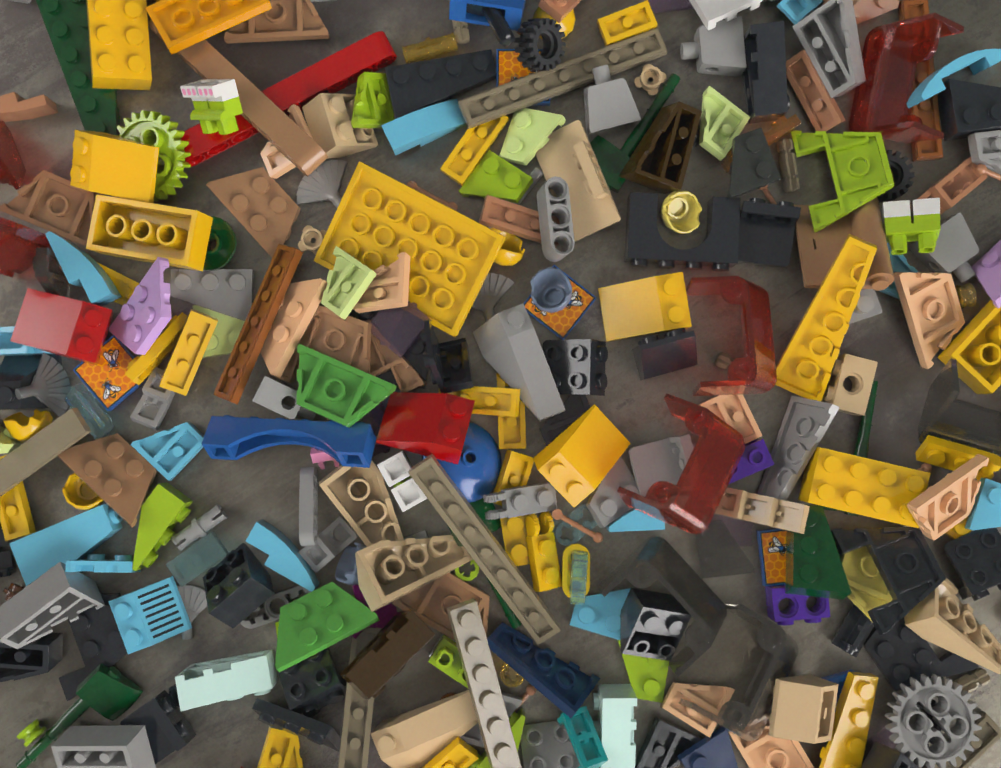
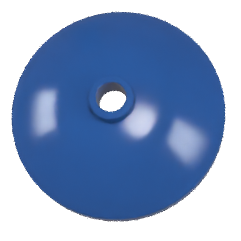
M469 422L459 463L454 464L437 459L469 503L482 499L483 495L489 494L495 488L502 467L501 454L496 441L484 428L472 422ZM466 454H469L472 457L471 463L467 462L465 458Z

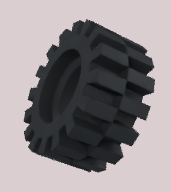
M549 18L528 19V22H523L521 24L523 28H518L516 32L520 37H515L514 43L519 44V47L514 48L515 53H520L517 57L518 61L523 62L522 66L528 68V70L549 71V69L556 68L555 64H560L562 61L559 56H564L565 51L561 49L566 47V41L561 39L565 37L564 32H559L562 28L560 24H556L554 19ZM540 35L543 39V49L541 54H539L537 47V42Z
M892 150L886 151L890 169L895 175V182L893 188L878 196L879 203L882 201L890 202L899 198L913 184V181H910V179L915 177V172L909 171L913 168L912 163L907 165L905 162L909 158L907 156L900 158L901 152L899 151L893 154Z

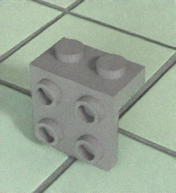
M690 434L676 435L629 449L628 454L641 500L649 501L681 491L704 489L702 483L704 480L703 471L697 464L695 456L697 448Z
M558 721L523 726L521 746L524 768H577L580 766L564 724L559 726Z

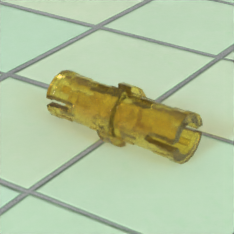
M454 32L433 39L426 37L424 38L425 41L401 46L406 64L428 57L430 60L435 59V55L458 50Z

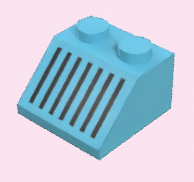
M173 576L109 601L128 654L157 644L192 628Z

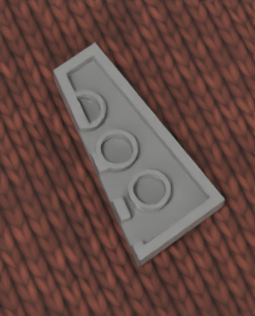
M791 396L771 453L774 465L766 468L757 494L787 500L840 407L831 403Z

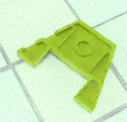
M799 130L791 131L796 158L826 151L837 195L835 200L809 206L814 232L824 229L894 187L881 132H844L843 134L826 133V131H815V133H802Z

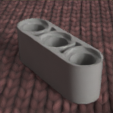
M555 176L548 179L537 192L542 251L545 258L552 262L560 261L571 253L575 244L568 184L561 177ZM548 188L554 190L557 197H553L549 193ZM551 215L556 216L560 224L554 223ZM554 241L560 243L562 252L555 248Z

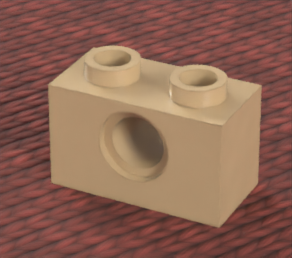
M849 354L838 355L831 371L830 384L827 385L823 395V401L840 407L839 412L854 416H865L878 362ZM846 377L852 381V388L849 392L843 386Z

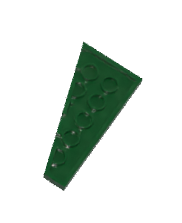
M36 0L84 130L119 136L120 132L117 129V125H120V114L117 107V91L119 89L92 88L87 1Z

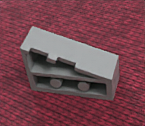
M829 0L793 26L831 98L843 96L866 81L853 0Z
M62 562L57 563L0 606V642L19 649L53 632V626L67 619L73 622L79 619V613L93 606L96 609L105 606L96 582L80 572H65L66 565Z
M145 725L70 726L51 746L57 768H156Z

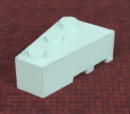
M273 649L191 664L175 676L180 711L224 700L232 701L254 693V696H259L271 692V689L278 682Z
M597 684V693H593L592 700L593 710H598V721H593L608 758V761L599 768H635L636 744L634 743V730H636V719H634V706H637V697L630 684Z

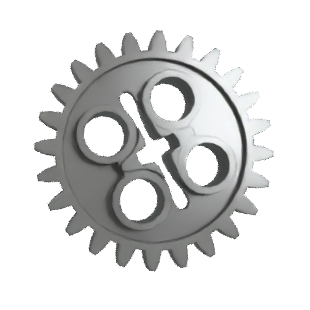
M921 674L920 683L911 677L910 687L902 683L900 684L903 691L902 694L892 693L897 699L896 703H887L893 709V713L885 714V717L892 721V723L885 726L887 730L893 732L889 740L894 744L898 743L895 749L904 753L911 761L914 760V763L921 768L924 764L927 768H935V764L939 768H946V761L954 767L957 766L955 759L957 756L966 760L963 751L965 749L971 752L974 751L973 747L969 744L970 741L980 740L977 736L973 735L974 731L982 730L981 726L974 723V720L981 718L980 714L972 711L978 706L977 703L969 700L971 694L962 690V685L956 682L952 683V680L945 676L941 680V677L936 674H932L931 679ZM938 696V703L931 707V700L933 697ZM917 702H920L923 709L933 716L932 719L935 724L949 737L948 742L943 734L933 727V722L917 707ZM917 714L915 723L909 725L910 717ZM956 718V725L954 728L949 729L950 722ZM935 737L934 744L928 747L929 739Z

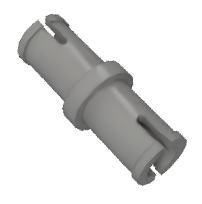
M216 504L215 507L201 517L193 518L190 525L176 535H173L171 539L175 545L179 544L177 548L180 551L184 550L185 547L199 537L204 538L207 536L210 529L224 519H227L226 512L220 510L222 507Z

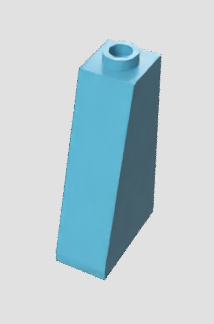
M102 504L9 543L25 585L31 584L59 562L66 565V560L85 559L87 554H91L123 528L121 524L122 518L108 504Z

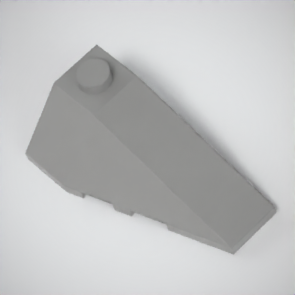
M524 304L497 313L473 332L484 360L496 370L500 378L512 389H520V400L539 421L565 411L541 344Z

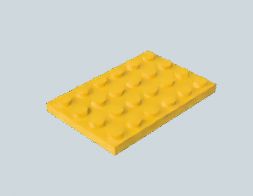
M359 161L313 261L329 270H333L336 261L333 251L337 246L374 271L382 265L388 267L399 259L398 254L406 252L410 256L408 306L400 308L422 320L430 319L433 326L456 337L506 236Z

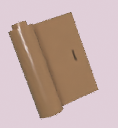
M878 197L818 232H814L809 213V206L811 205H794V207H801L800 217L795 224L804 288H819L849 234L877 246L862 289L880 291L893 283L894 274Z

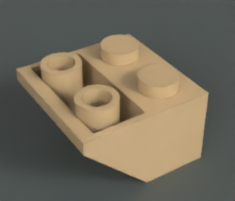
M320 93L302 107L312 138L325 151L328 156L327 159L345 157L378 146L373 128H352L351 126L355 94Z
M811 674L777 678L773 687V703L769 716L770 726L768 735L775 738L812 744L831 741L839 684Z

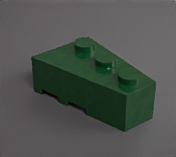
M807 505L810 507L804 534L791 531L786 532L785 593L843 600L852 592L823 506Z

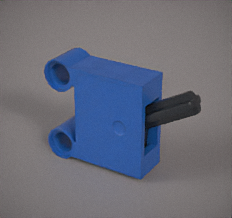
M450 0L449 20L490 26L499 44L508 47L515 40L512 30L517 31L518 28H521L526 0Z

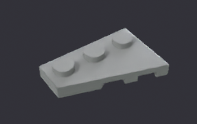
M171 269L170 296L245 321L255 299V271L253 269H217L212 271L203 270L202 272L191 269Z

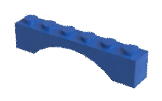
M225 415L223 417L211 416L201 444L211 459L238 460L249 453L263 448L296 444L321 450L333 457L342 466L370 468L376 436L371 424L356 422L348 428L332 420L324 422L309 419H263L255 416L242 418Z

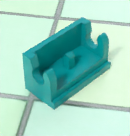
M587 706L580 707L572 718L568 717L564 712L561 713L557 721L559 726L564 724L580 764L577 768H599L606 763L608 758Z

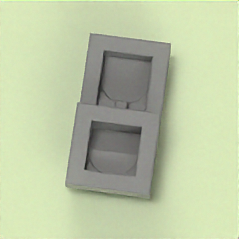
M157 367L142 388L143 395L130 416L132 421L156 431L159 429L176 393L159 387L165 370Z
M341 515L318 534L316 546H305L298 553L317 573L352 543L358 535L343 515Z

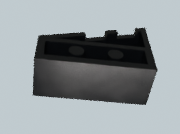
M948 79L944 82L946 89L937 94L944 141L968 138L967 136L978 132L1001 130V87Z
M51 632L19 649L0 642V682L13 679L15 681L48 673L63 659V633Z

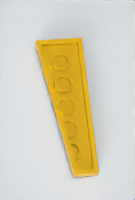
M848 235L769 378L770 383L803 398L822 401L835 360H837L844 335L848 330L852 313L859 300L860 291L864 286L875 256L876 245L854 235Z
M848 671L836 706L831 741H828L826 747L821 749L819 757L822 758L819 768H861L879 677L872 673Z

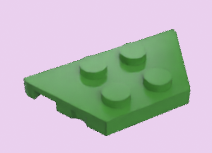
M302 344L297 346V353H299L297 381L299 387L296 404L345 427L350 428L397 388L392 383Z
M330 582L280 607L275 660L276 670L280 673L380 621L374 611L371 612L367 606L334 582Z

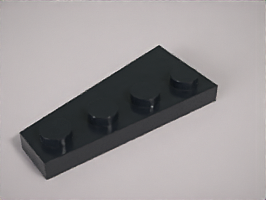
M491 49L385 67L395 119L437 102L447 101L453 95L470 91L495 80L497 75Z

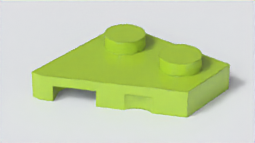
M364 72L358 76L351 126L352 128L382 129L381 125L395 120L386 73Z
M488 150L460 188L459 193L461 196L468 198L469 196H478L485 199L487 195L508 202L518 203L534 181L531 176L491 150Z
M622 654L630 684L637 699L662 703L669 661Z

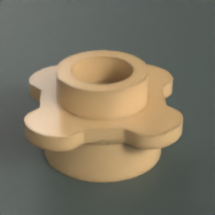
M646 64L642 68L641 75L635 78L634 84L637 88L646 90L649 96H655L658 94L659 86L665 83L667 77L657 67ZM648 78H652L653 81L649 82Z
M310 225L305 226L301 235V241L298 243L299 249L303 252L311 251L316 255L327 231H319ZM315 238L316 242L312 243L311 239Z

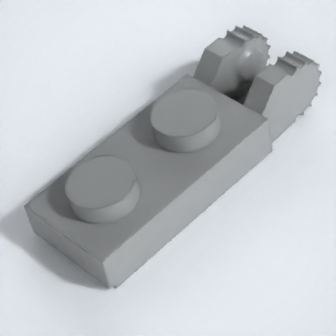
M550 482L501 489V492L483 495L484 502L494 503L502 500V509L485 512V519L488 520L512 518L557 509L556 490Z

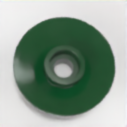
M211 216L213 221L203 268L206 271L217 270L225 266L233 257L236 249V236L232 227L225 220L215 216ZM213 241H216L217 245L215 249L212 250L211 243Z

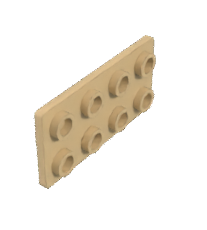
M576 120L552 132L548 136L550 140L535 155L546 181L556 176L561 177L568 184L574 241L576 242L619 222L621 217L582 122ZM550 189L552 196L557 197L555 191Z

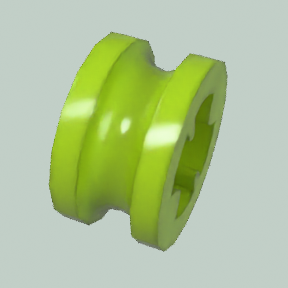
M474 559L471 560L470 565L474 564L475 570H471L470 575H464V571L460 572L459 567L455 569L458 578L463 581H471L477 577L479 566Z
M39 719L34 720L17 735L18 739L24 740L25 743L23 745L25 747L33 743L47 730L45 726L41 727L39 725Z

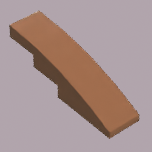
M15 92L0 96V122L29 120L58 113L56 103L44 94L26 100Z
M970 156L914 200L940 198L941 215L975 189L988 176L976 173L975 168L977 165L972 163Z

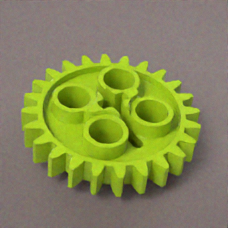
M141 110V113L133 112L132 118H123L125 126L117 125V129L120 132L119 137L159 147L154 202L167 200L168 195H176L174 187H183L179 179L188 178V175L183 170L184 168L191 167L189 163L185 162V158L191 156V153L184 151L189 141L181 140L185 132L176 130L178 123L170 121V116L161 115L160 112Z

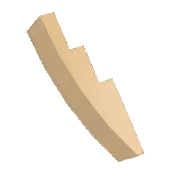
M702 482L704 489L691 492L693 509L804 534L810 506Z

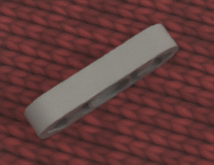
M301 467L299 541L301 546H316L318 539V473L316 467Z
M297 585L274 593L264 602L265 606L260 605L253 611L256 612L265 608L266 613L257 616L255 622L252 618L247 619L246 617L240 623L245 628L253 629L279 620L280 613L274 612L271 608L273 599L280 598L286 605L292 602V598L299 596L302 589L305 593H310L311 591Z

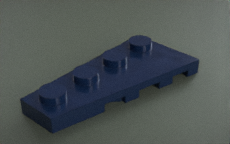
M503 622L487 638L491 651L570 718L578 711L601 679L594 674L588 676L579 671L580 666L571 661L567 664L555 657L556 653L547 647L545 649L537 647L533 644V639Z
M724 726L714 731L710 738L705 737L678 755L684 768H738L729 734Z

